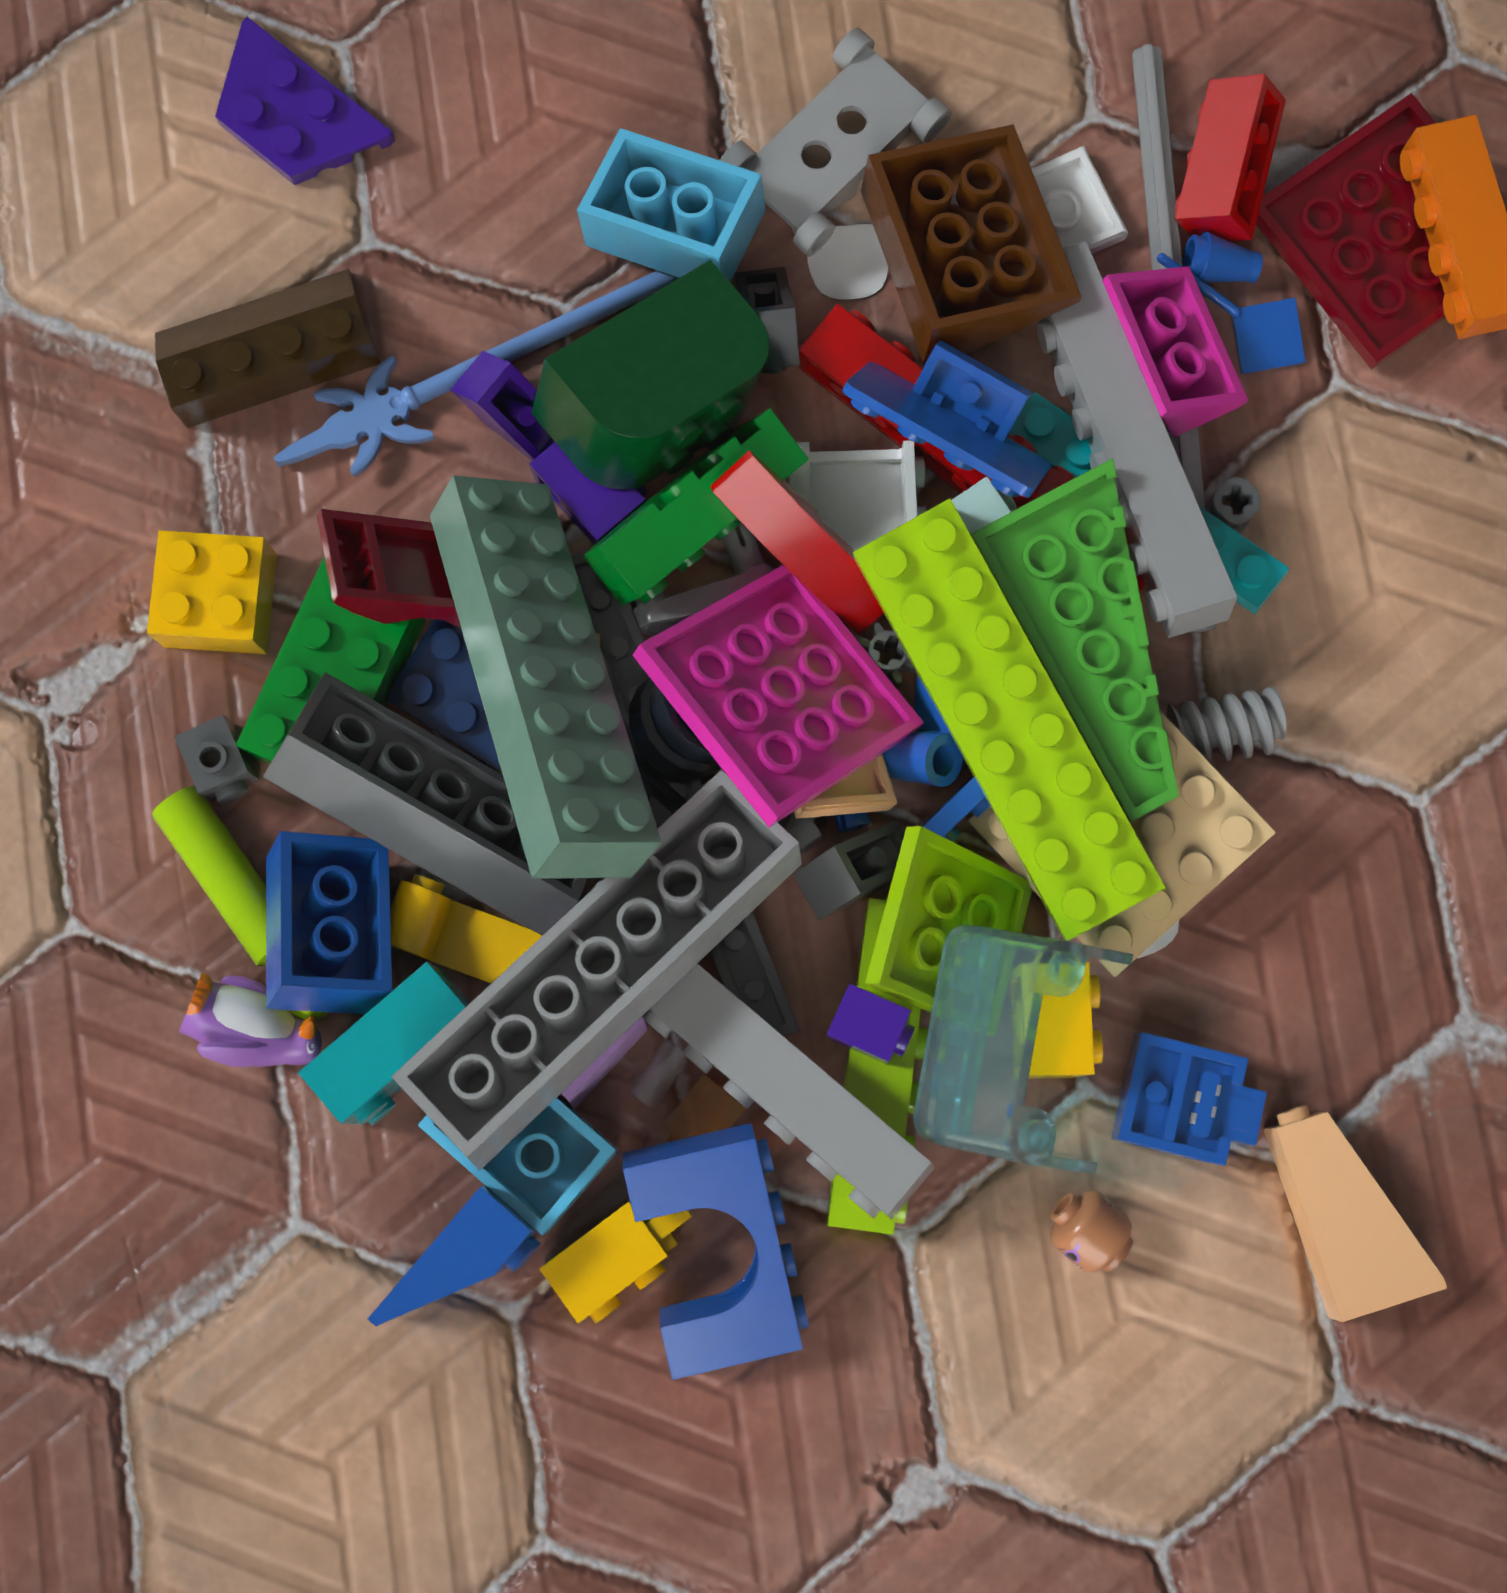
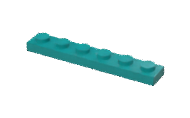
M1034 392L1024 406L1009 435L1011 437L1013 434L1022 436L1034 446L1039 456L1051 463L1052 468L1060 466L1071 473L1074 478L1091 470L1090 454H1092L1087 439L1079 440L1072 417ZM1199 506L1237 595L1236 602L1256 615L1287 576L1290 568Z

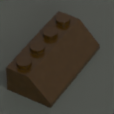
M349 269L155 333L156 364L171 409L186 428L381 363Z

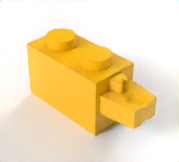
M629 1201L539 1268V1270L577 1323H580L590 1315L596 1324L622 1304L617 1297L619 1292L633 1282L641 1290L666 1271L661 1261L670 1254L669 1251L678 1245L671 1232L690 1219L693 1214L690 1210L635 1222L631 1202Z

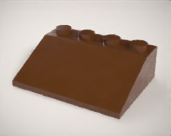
M1014 124L868 155L861 194L923 363L927 362L935 345L940 340L964 354L970 353L1080 302L1081 293Z

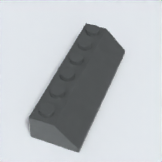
M324 672L263 775L265 779L280 786L287 792L294 794L542 936L578 903L587 878L532 879L503 775L327 672Z

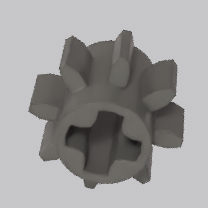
M878 622L874 625V638L872 641L865 638L858 639L861 646L887 678L891 680L896 689L900 688L903 670L916 674L915 668L894 631H884ZM887 646L896 650L895 659H891L888 665L881 664L879 662L880 653H883Z

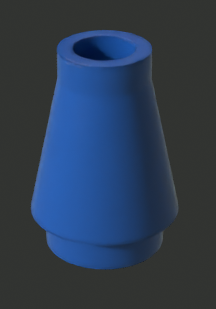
M1209 232L1203 233L1202 236L1192 235L1187 241L1182 258V266H1189L1192 274L1205 283H1255L1259 278L1263 264L1262 253L1250 251Z

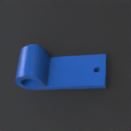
M917 674L914 711L924 723L917 731H914L900 743L883 753L889 777L892 779L937 787L948 786L959 775L963 756Z

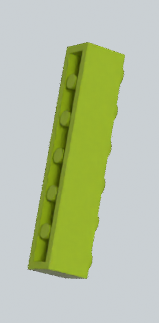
M869 898L866 903L856 986L911 1010L906 1023L914 1026L915 1029L904 1055L900 1057L892 1054L890 1061L886 1064L848 1047L843 1088L915 1147V1136L906 1135L908 1113L918 1114L922 1082L912 1081L915 1059H925L928 1028L919 1027L921 1008L865 984L887 900ZM839 1174L831 1181L826 1218L827 1226L894 1235L895 1223H905L908 1201L892 1220L882 1211L873 1219L848 1197L854 1190L850 1183Z

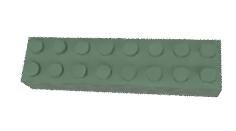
M453 475L431 512L430 519L532 879L633 877L660 845L661 839L550 488L547 484Z

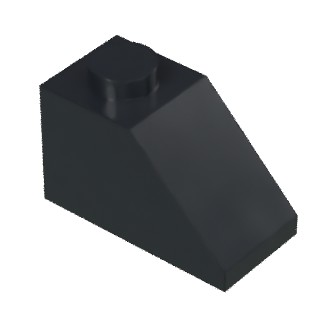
M785 267L736 272V290L761 318L768 333L769 352L761 372L775 374L786 370L788 367L799 366L795 305Z

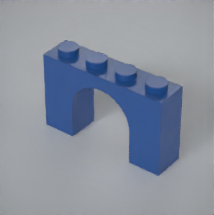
M752 1123L623 1153V1173L635 1222L690 1209L711 1208L734 1216L745 1225L755 1241V1252L750 1267L744 1276L731 1288L712 1296L659 1308L660 1330L672 1380L803 1349L799 1330L809 1328L802 1294L791 1297L787 1278L798 1276L791 1243L779 1245L775 1226L785 1224L786 1221L779 1190L768 1193L763 1173L774 1171L767 1138L756 1140Z

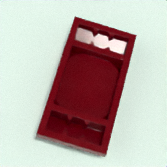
M320 509L317 521L334 604L354 614L383 624L426 618L445 620L461 629L431 522Z

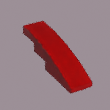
M751 450L710 485L712 492L797 579L858 635L884 614L854 559L853 552L855 550L822 521L817 510Z

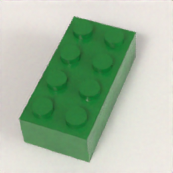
M323 557L236 746L250 757L270 765L324 672L387 707L389 701L385 698L403 671L427 619L417 618L383 624L354 614L334 604L325 557Z

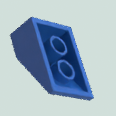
M480 1186L368 1317V1320L374 1326H378L494 1276L507 1268L512 1272L517 1268L520 1269L541 1245L534 1238L538 1232L487 1186Z

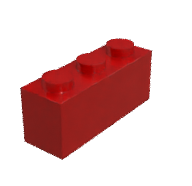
M1265 73L1209 80L1205 100L1199 108V124L1194 144L1187 156V172L1182 192L1177 197L1175 204V220L1190 236H1202L1203 233L1209 232L1228 241L1252 240L1286 103V99Z

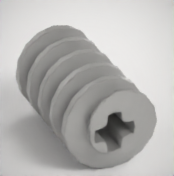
M1274 687L1265 688L1261 696L1253 690H1247L1242 693L1240 700L1236 695L1228 693L1221 697L1219 704L1214 698L1209 696L1204 697L1198 707L1191 700L1181 702L1177 711L1173 705L1168 703L1166 716L1210 762L1212 749L1218 748L1225 762L1231 761L1233 745H1239L1246 759L1253 756L1254 742L1258 741L1264 753L1272 755L1274 753L1275 739L1280 738L1283 740L1286 736L1285 710L1281 697Z

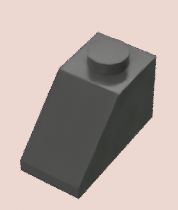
M897 820L831 847L793 873L806 901L810 904L818 920L850 907L892 883L904 838V832Z

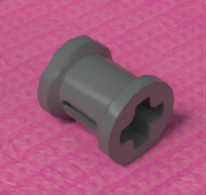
M1234 477L1226 479L1215 490L1205 507L1206 511L1240 533L1245 529L1251 517L1258 512L1261 498L1258 489L1252 486L1247 479ZM1225 500L1231 501V506L1223 505ZM1232 509L1240 510L1239 514L1234 515Z

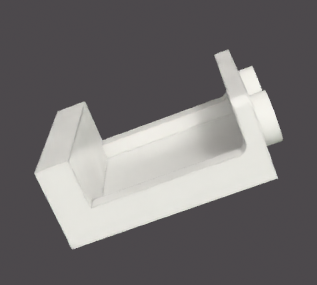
M903 441L901 449L810 452L809 442H796L809 460L788 476L789 486L817 510L822 521L855 551L926 512V506L917 507L916 488H924L925 485L924 456H915L913 441Z

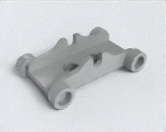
M860 28L851 30L841 40L833 53V61L843 71L758 153L752 150L744 141H738L719 160L762 175L765 203L792 227V232L795 234L792 242L807 257L816 254L831 238L835 225L826 216L840 204L849 201L857 193V186L864 178L868 155L896 149L911 132L922 142H930L944 128L952 114V111L937 97L928 100L873 50L874 40ZM851 110L861 113L866 119L865 128L857 134L843 132L837 124V119L842 113ZM821 145L830 152L831 160L823 168H810L802 160L803 151L809 146Z

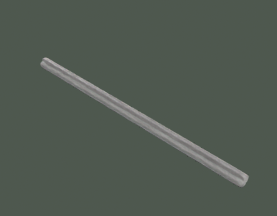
M1146 44L1142 48L1134 50L1132 63L1152 270L1167 269L1157 261V256L1160 253L1166 254L1181 266L1182 256L1179 224L1175 220L1176 193L1162 50L1160 47ZM1166 426L1199 506L1206 510L1198 427L1174 438ZM1217 624L1191 632L1201 633L1215 629Z

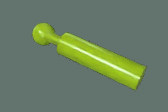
M195 785L183 788L163 800L152 812V817L256 966H266V884L206 798L198 794ZM288 1010L296 1018L303 1020L310 1016L318 1020L329 1013Z

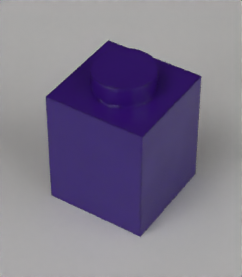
M849 984L826 1038L886 1064L890 1061L892 1054L900 1057L904 1055L915 1027L906 1023L911 1010Z

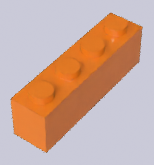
M1477 115L1418 127L1401 151L1400 168L1404 179L1411 181L1416 198L1414 203L1415 218L1418 226L1425 228L1430 244L1428 253L1430 268L1435 276L1440 277L1444 290L1443 310L1445 317L1450 324H1454L1458 340L1507 329V212Z

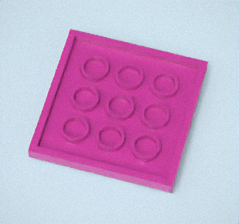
M784 565L641 643L632 655L768 827H771L885 753L908 735L917 731L924 723L835 612L830 610Z

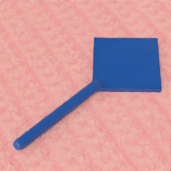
M1160 253L1157 256V261L1167 269L1182 267L1164 253ZM1193 275L1201 294L1232 315L1241 374L1306 363L1296 298L1239 308Z

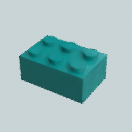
M426 962L301 1069L298 1074L340 1124L363 1125L369 1122L370 1125H374L397 1105L392 1097L402 1088L391 1076L466 1008L470 1001L443 970Z

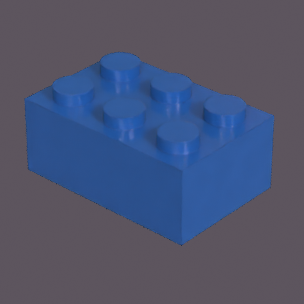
M280 831L266 857V1009L366 1014L392 992L388 848L371 838Z

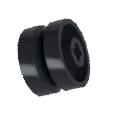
M648 678L637 687L629 704V728L637 749L651 766L670 778L686 781L710 777L721 769L720 765L651 678Z

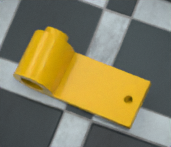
M414 874L411 883L400 880L390 905L392 947L490 984L542 937V935L529 928L460 904L441 895L444 888L443 884Z

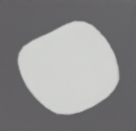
M872 224L835 226V230L828 242L816 254L807 257L814 284L822 294L830 298L853 300L868 297L879 291L887 278L888 265Z

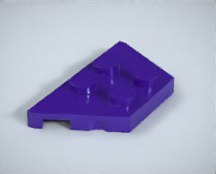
M246 17L242 21L215 114V118L223 129L293 185L316 177L324 169H336L353 162L351 155L379 144L381 149H384L393 144L395 139L391 130L250 18Z

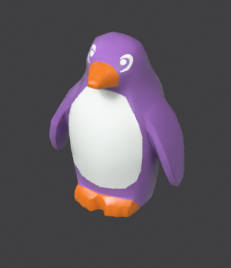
M201 973L178 1033L199 1041L197 1051L201 1056L231 1067H264L283 1064L304 1065L317 1057L322 1049V1037L316 1025V1018L310 1016L305 1020H299L288 1010L266 1009V987L262 983L244 976H226L221 980V983L213 982L209 975Z

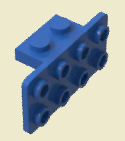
M941 340L935 345L915 385L885 367L869 362L850 377L842 389L843 393L852 399L851 404L860 412L872 417H879L881 415L898 425V431L907 439L920 444H925L926 441L943 450L945 452L944 457L953 465L964 470H972L974 468L992 478L991 484L1008 496L1019 497L1022 495L1024 497H1031L1051 467V463L1045 458L1008 438L1032 392Z

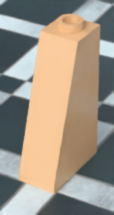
M1304 1105L1276 1114L1279 1124L1264 1128L1263 1130L1328 1318L1345 1322L1447 1289L1446 1282L1440 1271L1329 1113L1315 1112L1310 1114L1308 1106Z

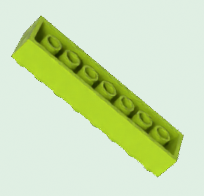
M951 498L854 551L853 555L858 567L1061 936L1066 941H1069L1164 890L1165 886Z

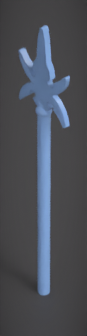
M656 270L485 352L508 362H513L649 297L679 278ZM393 355L381 362L372 372L366 384L364 396L344 388H326L315 391L313 395L319 402L332 403L341 408L351 405L354 408L350 412H344L341 409L329 417L322 428L294 442L275 455V462L280 467L296 463L332 448L346 449L359 445V439L363 436H368L369 439L360 444L357 458L350 468L352 475L357 477L376 459L381 449L383 435L393 441L405 444H421L434 440L435 437L430 430L418 429L407 424L394 426V423L399 419L406 422L409 418L410 410H417L420 405L451 391L452 386L479 355L411 387L405 386L402 391L388 387V393L383 396L379 395V392L387 388L390 375L397 365Z

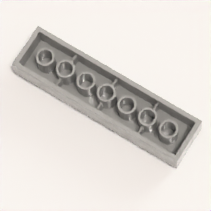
M720 770L658 828L661 839L660 845L633 877L604 878L391 1076L479 1171L802 864L799 842L778 822L768 827L724 771Z

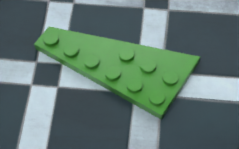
M1112 458L970 535L1128 821L1132 822L1178 797L1179 794L1167 732L1163 730L1157 700L1159 691L1156 675L1152 674L1147 648L1149 646L1148 634L1134 562L1130 560L1124 530L1126 521L1123 506L1119 504L1115 483L1117 475L1114 459Z

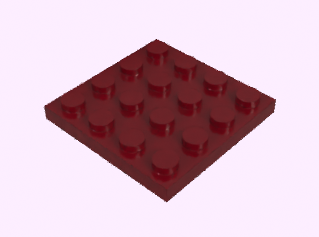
M1412 93L1262 197L1256 222L1258 228L1371 370L1446 318L1443 310V297L1445 294L1440 277L1433 274L1429 264L1428 253L1430 244L1425 228L1418 226L1415 218L1414 203L1416 198L1411 181L1404 179L1400 168L1401 151L1415 129L1436 124Z

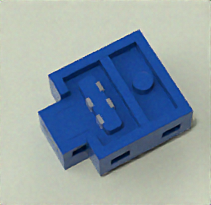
M1139 1032L1134 1034L1111 1139L1216 1166H1226L1231 1142L1246 1146H1256L1267 1092L1241 1086L1244 1082L1248 1058Z

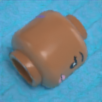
M1087 1190L1077 1196L1073 1193H1068L1057 1202L1051 1212L1050 1217L1054 1221L1050 1233L1052 1244L1084 1272L1095 1273L1099 1270L1109 1272L1126 1258L1132 1248L1133 1239L1130 1237L1132 1226L1129 1218L1099 1191Z

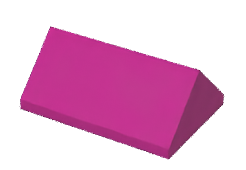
M1189 266L1108 274L1102 280L1159 414L1174 438L1231 412L1248 401Z

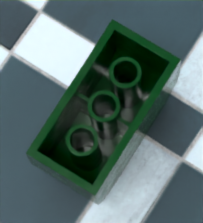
M709 260L545 358L532 415L574 466L585 477L601 486L612 489H632L650 482L664 472L673 475L683 469L691 461L693 454L701 448L707 446L708 449H714L725 441L732 433L733 427L742 418L768 356L769 337L767 330L758 314L713 261Z

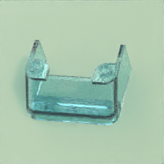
M964 924L953 929L947 936L943 946L913 1115L915 1129L921 1138L940 1146L1027 1165L1096 1174V1162L1054 1150L1056 1129L1052 1118L1044 1110L1024 1106L1043 994L1064 997L1073 993L1082 982L1087 958L1132 965L1133 954L977 925Z

